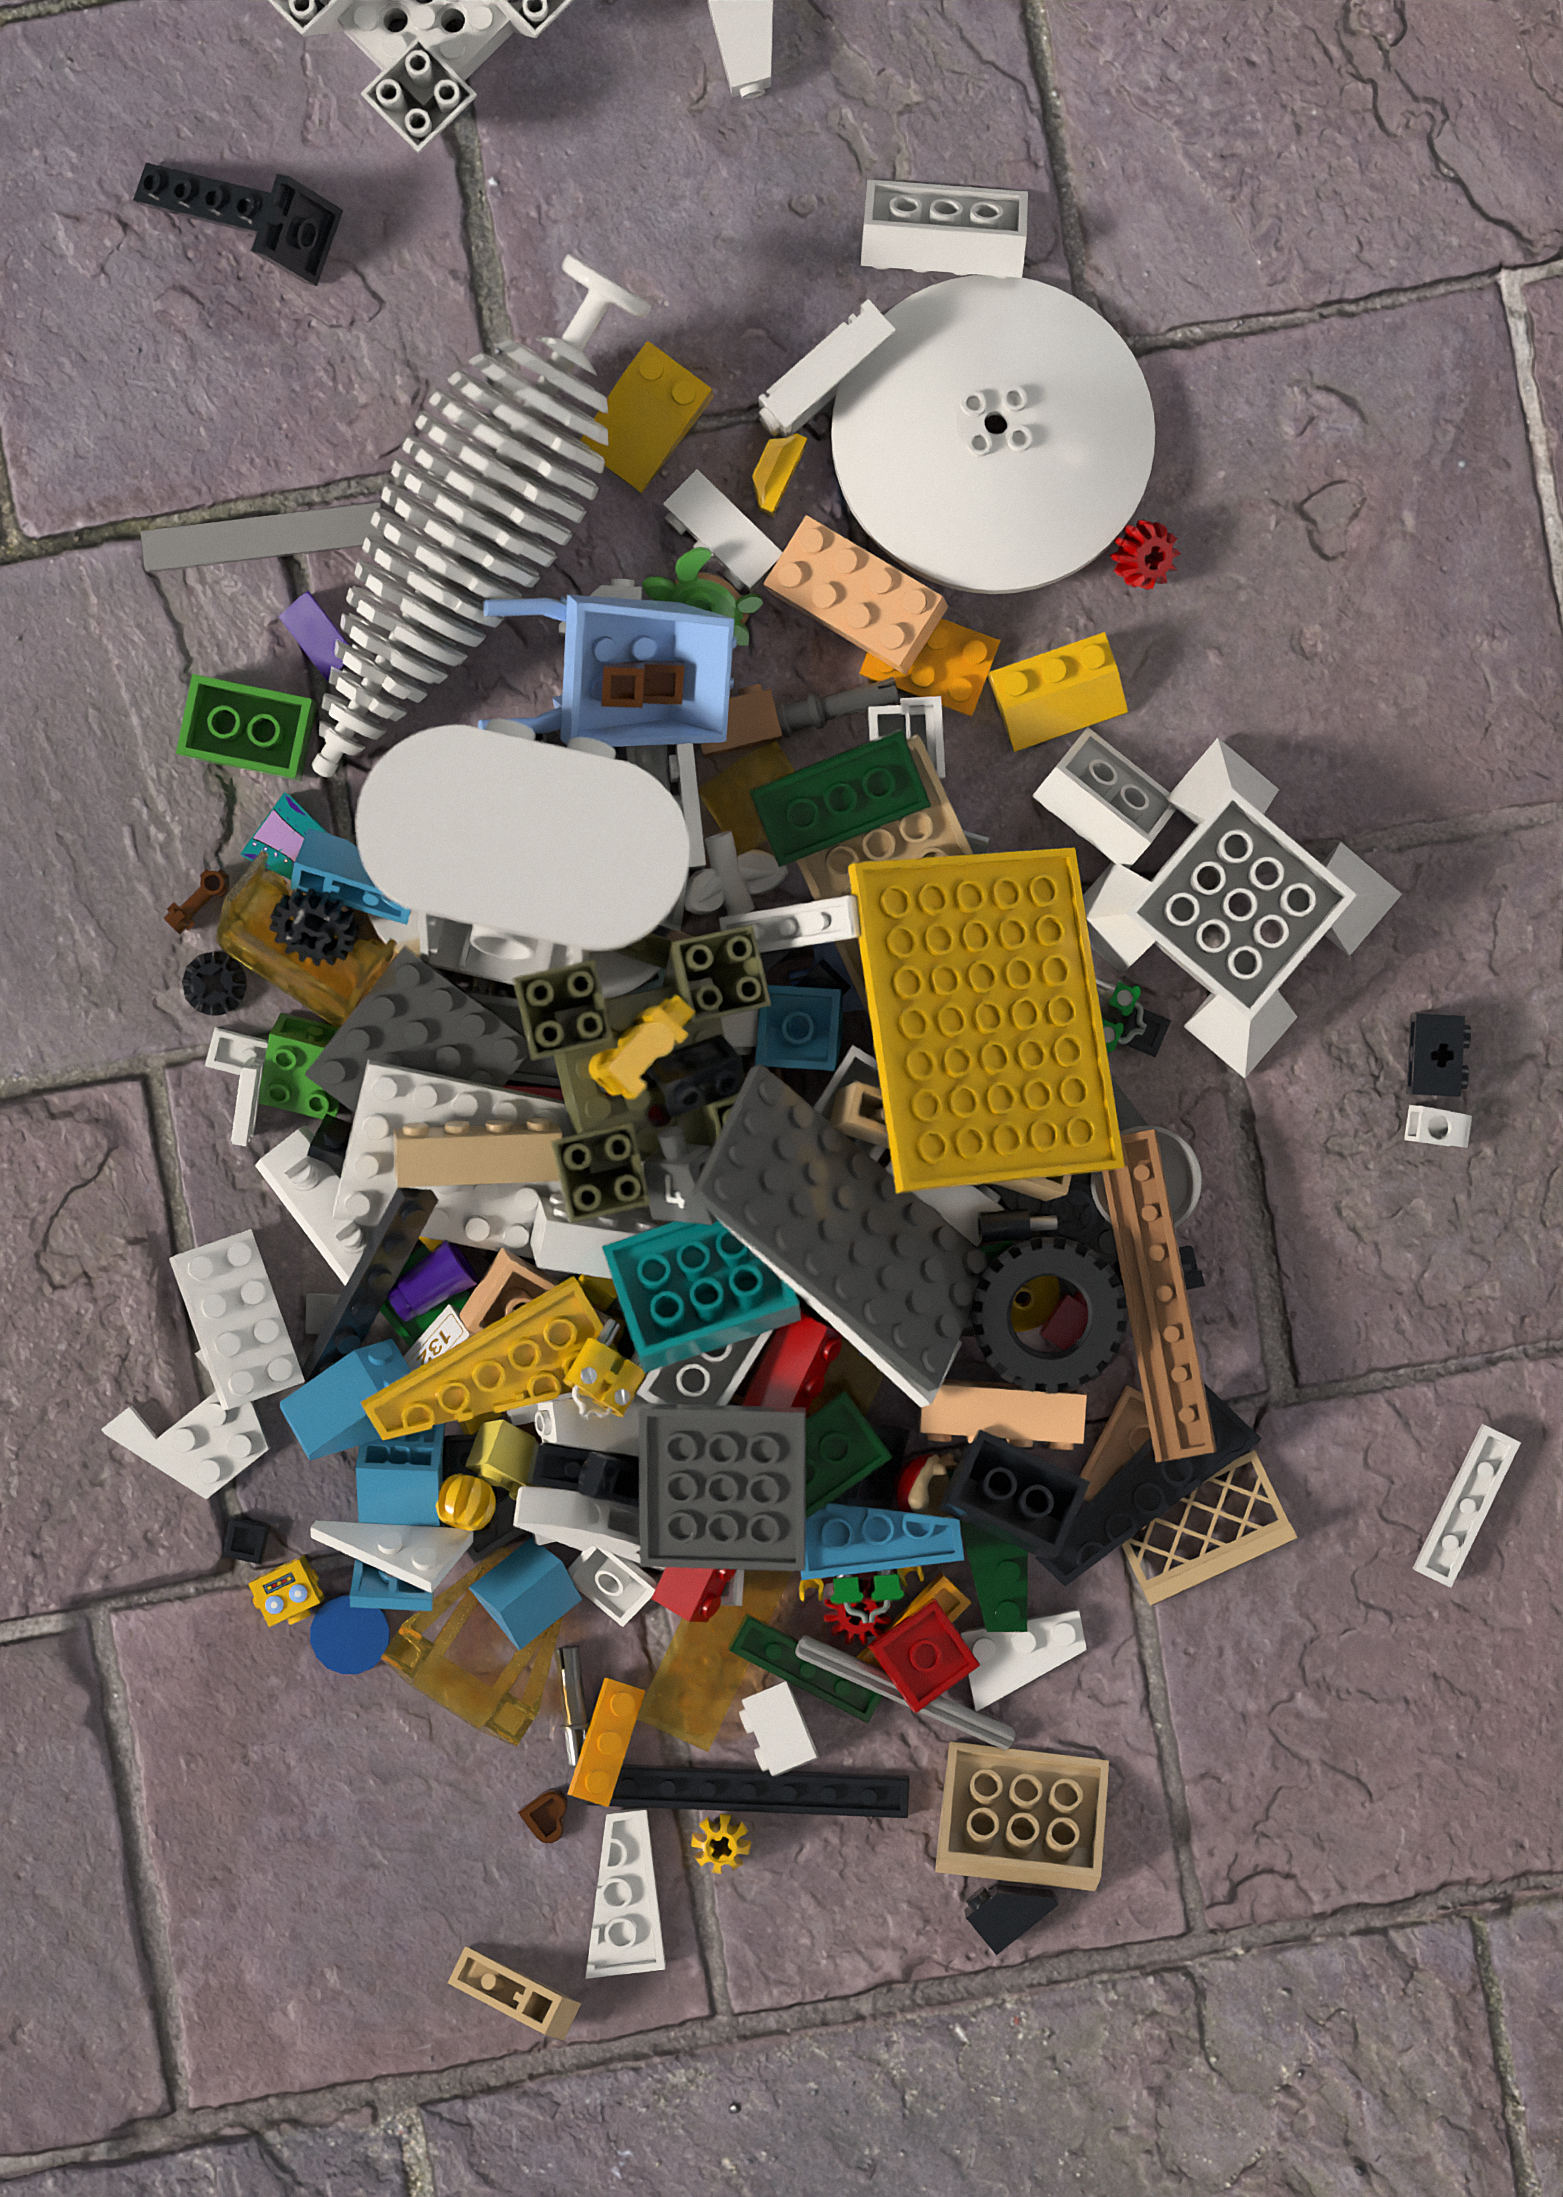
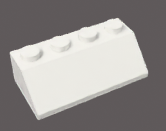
M867 179L861 266H872L876 269H912L921 273L929 271L951 272L960 276L977 274L995 276L1001 279L1008 277L1022 278L1027 238L1028 192Z

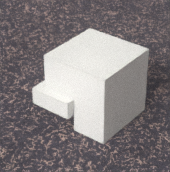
M941 696L900 698V705L873 706L868 708L869 741L900 728L906 739L918 734L939 779H945Z

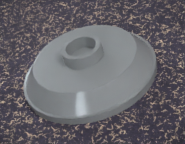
M1137 1126L1120 1132L1121 1136L1152 1129L1157 1130L1176 1229L1190 1217L1200 1198L1202 1173L1195 1153L1181 1137L1161 1127ZM1102 1171L1091 1172V1191L1094 1202L1103 1217L1112 1224Z

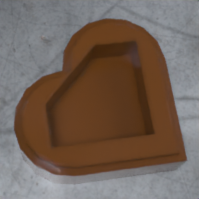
M548 1789L519 1809L518 1814L539 1841L546 1844L554 1843L563 1834L565 1826L562 1817L566 1813L568 1801L561 1791Z

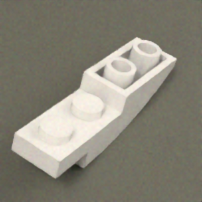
M526 1486L518 1489L513 1526L581 1551L594 1546L640 1563L639 1508L608 1500L593 1499L579 1494L580 1492ZM651 1567V1568H654V1569H656V1570L662 1571V1570H664L666 1567Z

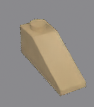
M466 1946L448 1981V1984L544 2035L563 2041L581 2005L580 2002Z

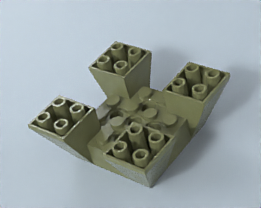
M753 925L672 942L661 989L604 1001L595 960L513 978L531 1059L554 1056L572 1135L551 1141L569 1223L651 1204L641 1162H644L646 1158L661 1147L658 1133L661 1130L671 1126H679L682 1128L686 1144L708 1145L710 1148H714L738 1094L672 1117L667 1111L665 1094L654 1080L651 1086L645 1087L636 1098L626 1099L623 1095L606 1096L602 1093L599 1084L590 1075L589 1063L592 1056L596 1053L611 1048L617 1049L619 1047L618 1040L621 1035L630 1027L637 1025L633 1018L642 1010L658 1006L666 998L671 1000L673 996H679L695 1012L682 1027L688 1036L680 1044L674 1045L671 1051L722 1034L725 1038L720 1017L770 1006L771 1002ZM653 1105L657 1106L663 1114L662 1123L658 1127L653 1126L648 1119V1111Z

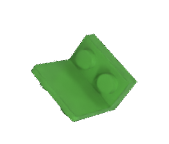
M281 1012L269 1034L258 1102L322 1120L325 1114L337 1117L340 1101L307 1078L305 1072L340 1027Z

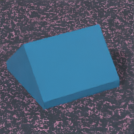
M532 1537L469 1587V1590L519 1651L582 1600L563 1562L542 1545H537Z

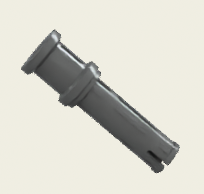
M890 677L879 682L823 697L812 693L808 695V699L787 705H784L782 702L776 703L775 708L784 738L791 737L792 732L813 726L821 729L827 725L829 720L866 711L869 707L900 702V697L895 679Z

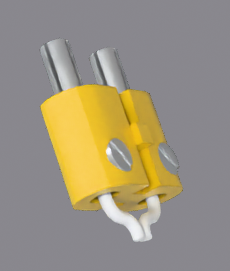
M612 1319L607 1320L596 1340L592 1338L586 1340L563 1380L566 1385L573 1389L572 1397L580 1406L578 1414L585 1419H589L592 1415L607 1417L611 1413L624 1417L637 1391L648 1375L642 1369L636 1350L629 1361L628 1359H622L618 1356L617 1352L609 1348L620 1328V1324ZM578 1393L590 1397L595 1404L605 1409V1411L591 1409L586 1412L585 1402L579 1397Z

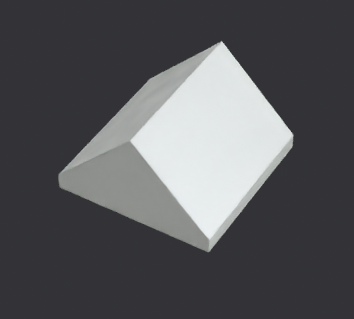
M594 1546L581 1551L566 1569L576 1589L622 1627L653 1596L661 1579V1576L650 1567H641L640 1563Z

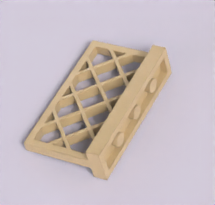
M1255 1450L1235 1459L1205 1481L1224 1487L1216 1509L1193 1501L1197 1489H1195L1189 1499L1183 1497L1179 1500L1187 1504L1180 1526L1155 1518L1150 1522L1143 1543L1130 1538L1122 1544L1149 1606L1297 1539L1295 1531L1285 1515ZM1249 1462L1252 1463L1258 1476L1253 1492L1230 1484L1235 1469ZM1229 1472L1226 1482L1215 1479ZM1260 1484H1262L1268 1498L1257 1494ZM1228 1489L1251 1497L1243 1519L1220 1511ZM1255 1499L1271 1504L1278 1520L1264 1527L1247 1521ZM1191 1506L1214 1514L1207 1536L1184 1528ZM1218 1516L1241 1524L1236 1540L1226 1544L1211 1538ZM1155 1522L1178 1531L1170 1553L1147 1545ZM1245 1526L1256 1529L1255 1531L1245 1536H1242ZM1182 1532L1204 1540L1199 1557L1187 1560L1174 1555ZM1209 1542L1220 1546L1205 1553ZM1130 1544L1141 1547L1138 1558H1136ZM1145 1549L1168 1557L1163 1573L1149 1580L1146 1579L1140 1566ZM1172 1559L1184 1563L1169 1570Z

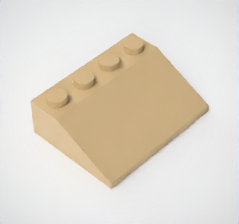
M950 1742L935 1872L1095 1891L1102 1872L1109 1760L1017 1749L1003 1750L999 1747Z

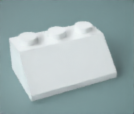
M1088 727L1032 796L1048 811L1054 813L1074 829L1079 836L1085 838L1105 854L1110 861L1120 864L1127 869H1130L1176 811V808L1165 800L1170 794L1166 789Z

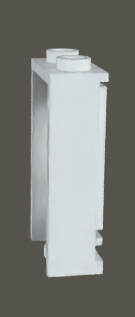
M869 299L861 305L858 317L852 314L849 317L848 325L843 322L766 391V396L762 394L758 397V413L761 416L759 421L773 437H776L779 433L783 438L795 434L836 397L840 380L896 331Z

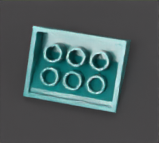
M719 1220L713 1225L675 1221L602 1246L644 1373L801 1320L799 1302L794 1289Z

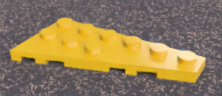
M572 1276L360 1403L382 1440H387L432 1429L433 1425L454 1420L462 1422L473 1419L475 1415L491 1411L499 1413L557 1399L559 1395L573 1391L563 1380L588 1338L596 1340L604 1326L576 1278ZM611 1342L609 1348L617 1352L618 1356L621 1357L615 1345Z

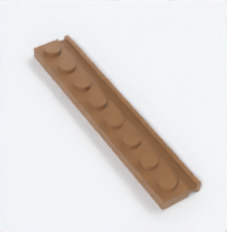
M1152 1129L1121 1135L1125 1167L1118 1170L1102 1171L1155 1459L1156 1462L1217 1452L1157 1130Z

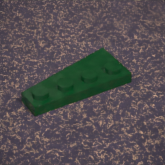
M946 1469L949 1482L955 1469ZM959 1519L986 1631L1027 1632L1028 1552Z

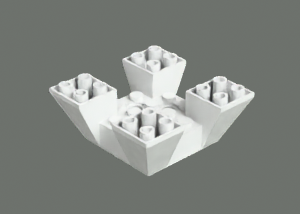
M416 0L268 1L303 37L344 32L382 70L360 94L419 154L477 97V94L464 81L513 33L536 38L574 0H433L427 4L419 3ZM395 19L407 21L406 27L400 32L388 30L389 24ZM453 19L464 21L463 28L458 32L451 33L445 30L446 24Z
M1217 738L1165 799L1197 826L1151 881L1120 864L1111 862L1083 895L1091 949L1118 972L1123 974L1154 943L1211 992L1183 1027L1238 1074L1246 1078L1297 1018L1296 1014L1277 990L1323 935L1350 956L1402 894L1341 842L1322 864L1319 863L1264 816L1265 811L1279 789L1222 740ZM1260 863H1267L1274 869L1275 879L1269 886L1259 883L1256 879L1255 870ZM1201 868H1210L1216 873L1217 885L1213 890H1205L1198 884L1197 875ZM1234 894H1240L1248 901V911L1243 917L1235 916L1229 910V899ZM1266 920L1274 922L1280 931L1279 938L1273 944L1265 942L1260 935V927ZM1208 925L1216 926L1221 931L1222 941L1217 948L1206 946L1202 940V932Z

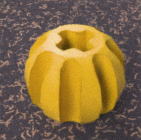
M456 1474L449 1476L441 1483L439 1498L435 1507L439 1518L445 1524L463 1530L475 1531L482 1529L490 1522L495 1512L496 1498L492 1487L486 1481L469 1475Z
M719 1813V1823H713L709 1816L698 1823L705 1833L694 1832L692 1834L691 1846L703 1849L694 1856L701 1867L707 1862H712L714 1865L711 1873L723 1874L722 1866L724 1864L730 1865L733 1871L744 1864L737 1855H749L751 1841L740 1839L741 1836L748 1832L742 1821L735 1826L729 1825L731 1815ZM723 1836L728 1838V1847L723 1846L720 1850L714 1848L715 1840L720 1841Z

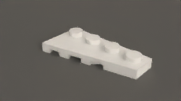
M647 1808L607 1811L585 1979L665 1970L666 1968Z

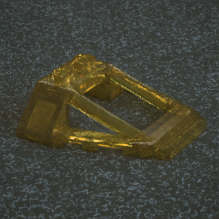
M503 1545L450 1588L437 1596L433 1601L432 1611H419L404 1622L380 1659L411 1687L464 1722L489 1736L517 1747L539 1713L563 1616L520 1651L517 1649L492 1688L444 1657V1654L479 1602L469 1590V1587L513 1552ZM464 1594L434 1642L432 1643L421 1634ZM541 1643L522 1699L519 1700L510 1694L509 1691Z

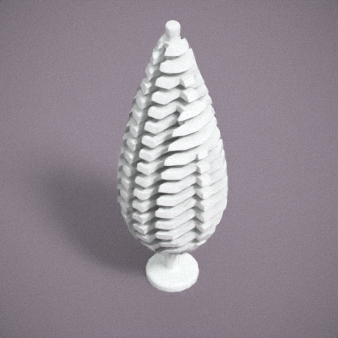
M570 254L566 256L562 264L563 270L587 286L589 292L562 338L534 336L554 350L550 359L511 339L495 344L517 362L540 374L539 380L536 382L484 353L468 358V361L473 366L479 368L481 372L526 400L524 404L459 369H456L446 377L462 393L492 410L493 414L512 426L509 427L478 407L470 403L467 404L439 388H435L427 397L432 405L442 410V413L470 429L474 435L496 449L479 441L460 427L452 426L423 410H420L414 419L415 425L420 430L429 434L428 436L440 445L457 453L459 456L457 457L443 448L438 449L412 434H406L401 443L402 448L409 455L415 457L416 461L432 472L428 471L427 473L401 458H394L390 468L392 470L391 473L418 495L414 496L393 484L385 483L380 494L382 495L381 498L406 519L403 520L380 508H375L372 515L371 523L373 526L384 532L383 535L393 541L394 544L379 536L367 533L362 548L384 568L359 560L354 574L376 594L353 586V588L349 587L346 600L368 620L349 613V616L342 613L340 626L344 632L350 634V638L365 649L355 644L351 647L336 640L334 652L336 657L343 660V664L364 677V679L362 680L360 677L344 669L341 671L331 666L329 683L335 685L336 689L350 698L351 701L349 703L335 695L324 694L322 708L329 711V715L339 722L336 726L324 721H320L319 736L326 739V744L322 751L316 755L311 766L316 773L323 777L333 776L343 753L354 756L365 749L364 746L356 743L358 740L353 737L356 732L375 740L387 732V728L378 725L379 721L367 713L369 710L383 718H389L396 722L407 714L405 708L397 705L398 701L381 690L382 687L401 699L408 698L419 703L428 693L426 689L417 686L418 682L407 674L429 684L433 682L440 684L449 675L444 669L436 666L438 663L430 657L455 667L468 657L465 651L456 647V643L448 637L465 645L477 647L485 639L486 635L481 629L473 626L474 623L469 619L494 628L504 620V616L486 617L484 615L483 603L484 600H487L485 598L492 600L523 599L521 598L522 594L516 588L508 585L509 582L503 579V576L525 587L531 588L540 579L539 573L532 567L524 564L525 561L517 555L522 554L546 567H549L558 556L555 555L556 553L549 546L541 543L542 541L529 531L533 533L536 531L560 545H566L573 536L565 525L556 521L555 517L542 508L528 502L527 498L547 510L550 508L576 523H580L585 516L586 511L584 507L571 499L569 495L558 487L541 479L540 475L518 461L537 470L560 486L564 485L590 500H594L598 487H596V484L591 479L582 475V472L569 463L552 455L551 451L530 438L532 436L572 461L575 460L597 473H603L604 458L578 438L558 428L559 426L545 418L544 414L547 413L581 434L609 446L608 429L579 408L561 399L556 393L560 388L597 410L608 413L606 397L570 372L574 365L577 364L597 375L583 350L611 304H616L637 317L646 316L652 305ZM369 651L378 654V656L374 657Z

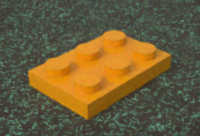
M941 618L906 675L868 652L859 675L876 682L894 677L898 690L916 697L941 696L942 707L972 717L1000 640Z

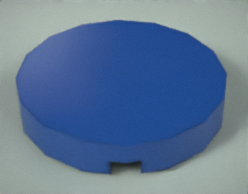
M350 1594L329 1599L316 1612L310 1626V1644L316 1658L326 1668L339 1674H360L372 1669L384 1657L390 1643V1626L385 1611L377 1608L350 1607Z

